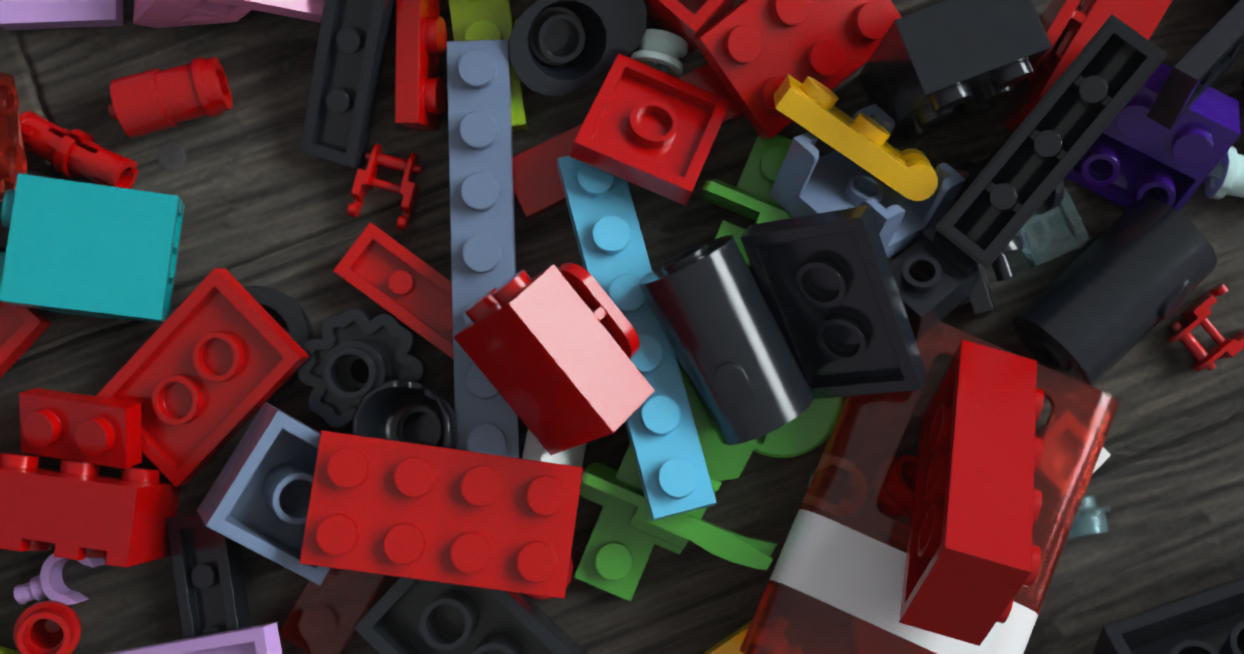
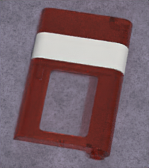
M940 321L916 341L927 375L936 356L945 354L953 357L962 339L1012 353ZM1037 363V388L1044 390V397L1051 404V412L1041 435L1043 439L1042 458L1034 474V488L1042 492V506L1037 522L1033 527L1032 544L1038 545L1041 548L1040 567L1034 583L1030 587L1022 586L1015 595L1012 609L1006 622L1003 624L996 622L984 641L978 646L899 623L910 526L883 515L878 510L876 502L922 389L917 391L847 396L739 651L745 654H1024L1119 403L1115 398L1095 387Z

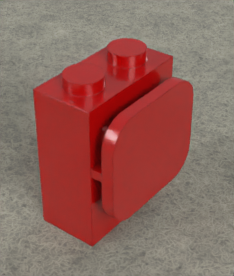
M1052 0L1040 17L1051 48L1032 65L1035 73L1027 78L1029 81L1002 126L1015 132L1111 14L1149 40L1172 0Z
M563 263L558 267L553 264L532 278L524 269L498 289L493 288L465 311L471 322L453 337L550 455L613 434L655 391L630 360L639 350L640 346L634 327L596 279L587 270L574 263Z

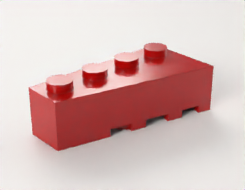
M0 453V549L18 552L51 550L52 544H55L54 557L71 560L106 558L105 565L125 568L171 556L166 519L177 517L181 486L176 488L170 481H161V471L159 469L133 466L128 469H122L121 476L99 474L100 465L61 459L60 469L38 467L40 456Z

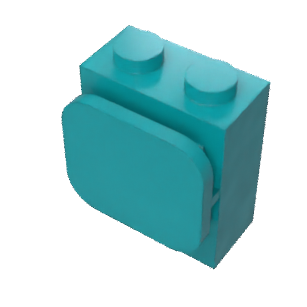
M18 173L15 190L8 189L6 191L1 210L2 225L9 227L6 252H0V301L12 306L42 309L56 313L163 324L170 316L185 208L184 203L177 195Z

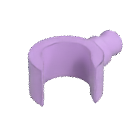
M54 553L43 563L40 575L32 577L27 583L16 585L13 589L14 598L21 605L34 599L41 601L49 598L66 605H73L89 599L80 592L73 591L65 585L62 578V570L69 559L54 557ZM104 558L77 560L81 564L92 568L105 565L106 563Z

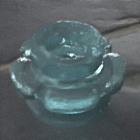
M1095 495L1056 501L1059 513L1048 516V521H1054L1058 539L1109 532L1105 513L1111 512V509L1108 506L1097 507Z

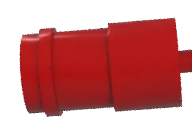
M203 56L191 60V63L164 70L155 68L111 80L110 83L112 104L108 105L109 113L112 119H118L122 129L131 138L178 126V123L204 116L217 117L222 115V112L233 108L230 84L224 68L216 56L207 59Z

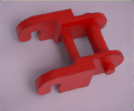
M375 143L372 151L365 153L364 159L368 161L366 170L359 168L357 170L351 191L354 201L353 204H349L347 214L355 218L360 215L367 190H373L376 187L399 193L403 197L401 202L403 214L398 217L397 229L407 230L420 189L413 183L415 173L421 174L422 165H418V154L412 152L408 160L383 154L382 144ZM383 166L404 172L401 184L377 179L379 167Z
M1224 283L1218 284L1207 291L1184 310L1181 316L1186 321L1182 324L1177 321L1171 325L1174 331L1168 335L1167 340L1170 343L1180 340L1196 359L1192 365L1194 372L1205 368L1211 371L1216 367L1214 361L1232 358L1244 348V329L1234 337L1225 339L1207 318L1212 313L1210 307L1217 302L1216 297L1224 295L1229 290ZM1199 324L1216 342L1208 351L1191 333Z

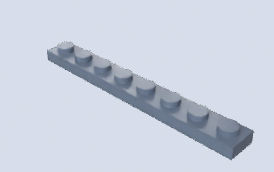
M508 40L446 41L453 337L471 322L465 311L493 288L498 289L516 275L511 64ZM453 338L454 401L457 422L456 449L521 458L520 418Z

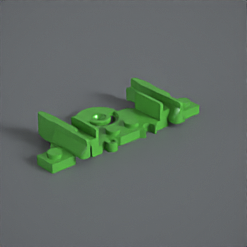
M779 134L775 135L772 139L762 140L758 135L737 186L735 187L718 179L705 180L699 198L755 221L754 224L794 218L769 196L792 140ZM723 220L715 239L733 235L759 287L740 238L746 229ZM892 257L888 259L889 263L893 261ZM677 358L714 494L722 484L720 481L739 478L753 451L773 458H790L805 454L823 443L838 422L843 397L814 399L811 405L798 417L765 436L740 444H723ZM630 443L618 470L600 462H593L586 467L582 474L580 495L587 500L602 505L603 508L575 572L574 578L631 602L654 544L681 554L689 540L713 555L755 569L767 570L773 560L770 556L777 546V542L742 535L702 519L707 508L651 522Z

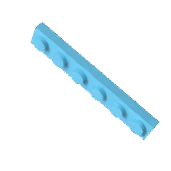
M570 155L557 158V170L583 267L596 279L634 327L640 346L639 350L630 360L655 390L625 421L651 522L714 506L717 503L675 352L639 285L640 281L652 272L628 182L574 159Z

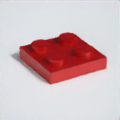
M618 53L573 142L570 157L686 206L726 116L731 100Z

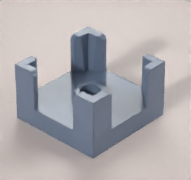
M876 104L857 111L852 118L855 119L862 112L882 125L890 134L895 127L894 119ZM806 132L793 138L769 196L794 218L869 205L887 258L889 259L908 249L920 239L921 231L928 225L934 228L947 214L966 179L947 163H941L935 169L938 186L934 194L923 201H912L837 150L819 158V150L815 147L818 137L811 132Z

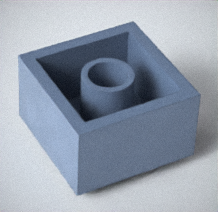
M265 401L200 504L197 512L205 526L321 585L330 570L329 567L299 564L321 433Z

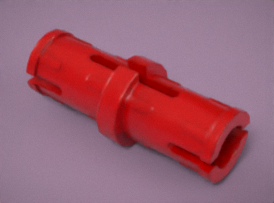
M26 111L19 116L24 150L48 160L53 164L57 172L69 178L79 176L98 185L132 188L138 175V170L135 169L138 164L134 160L95 143L94 137L80 129L70 131L62 128L33 111ZM16 120L10 131V137L14 138L11 141L13 145L15 141Z

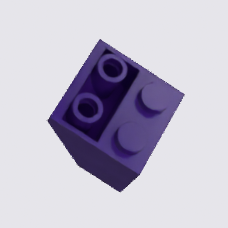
M1162 63L1065 178L1127 209L1137 200L1146 197L1157 199L1179 212L1241 135L1239 101L1210 87L1169 130L1147 117L1173 69Z

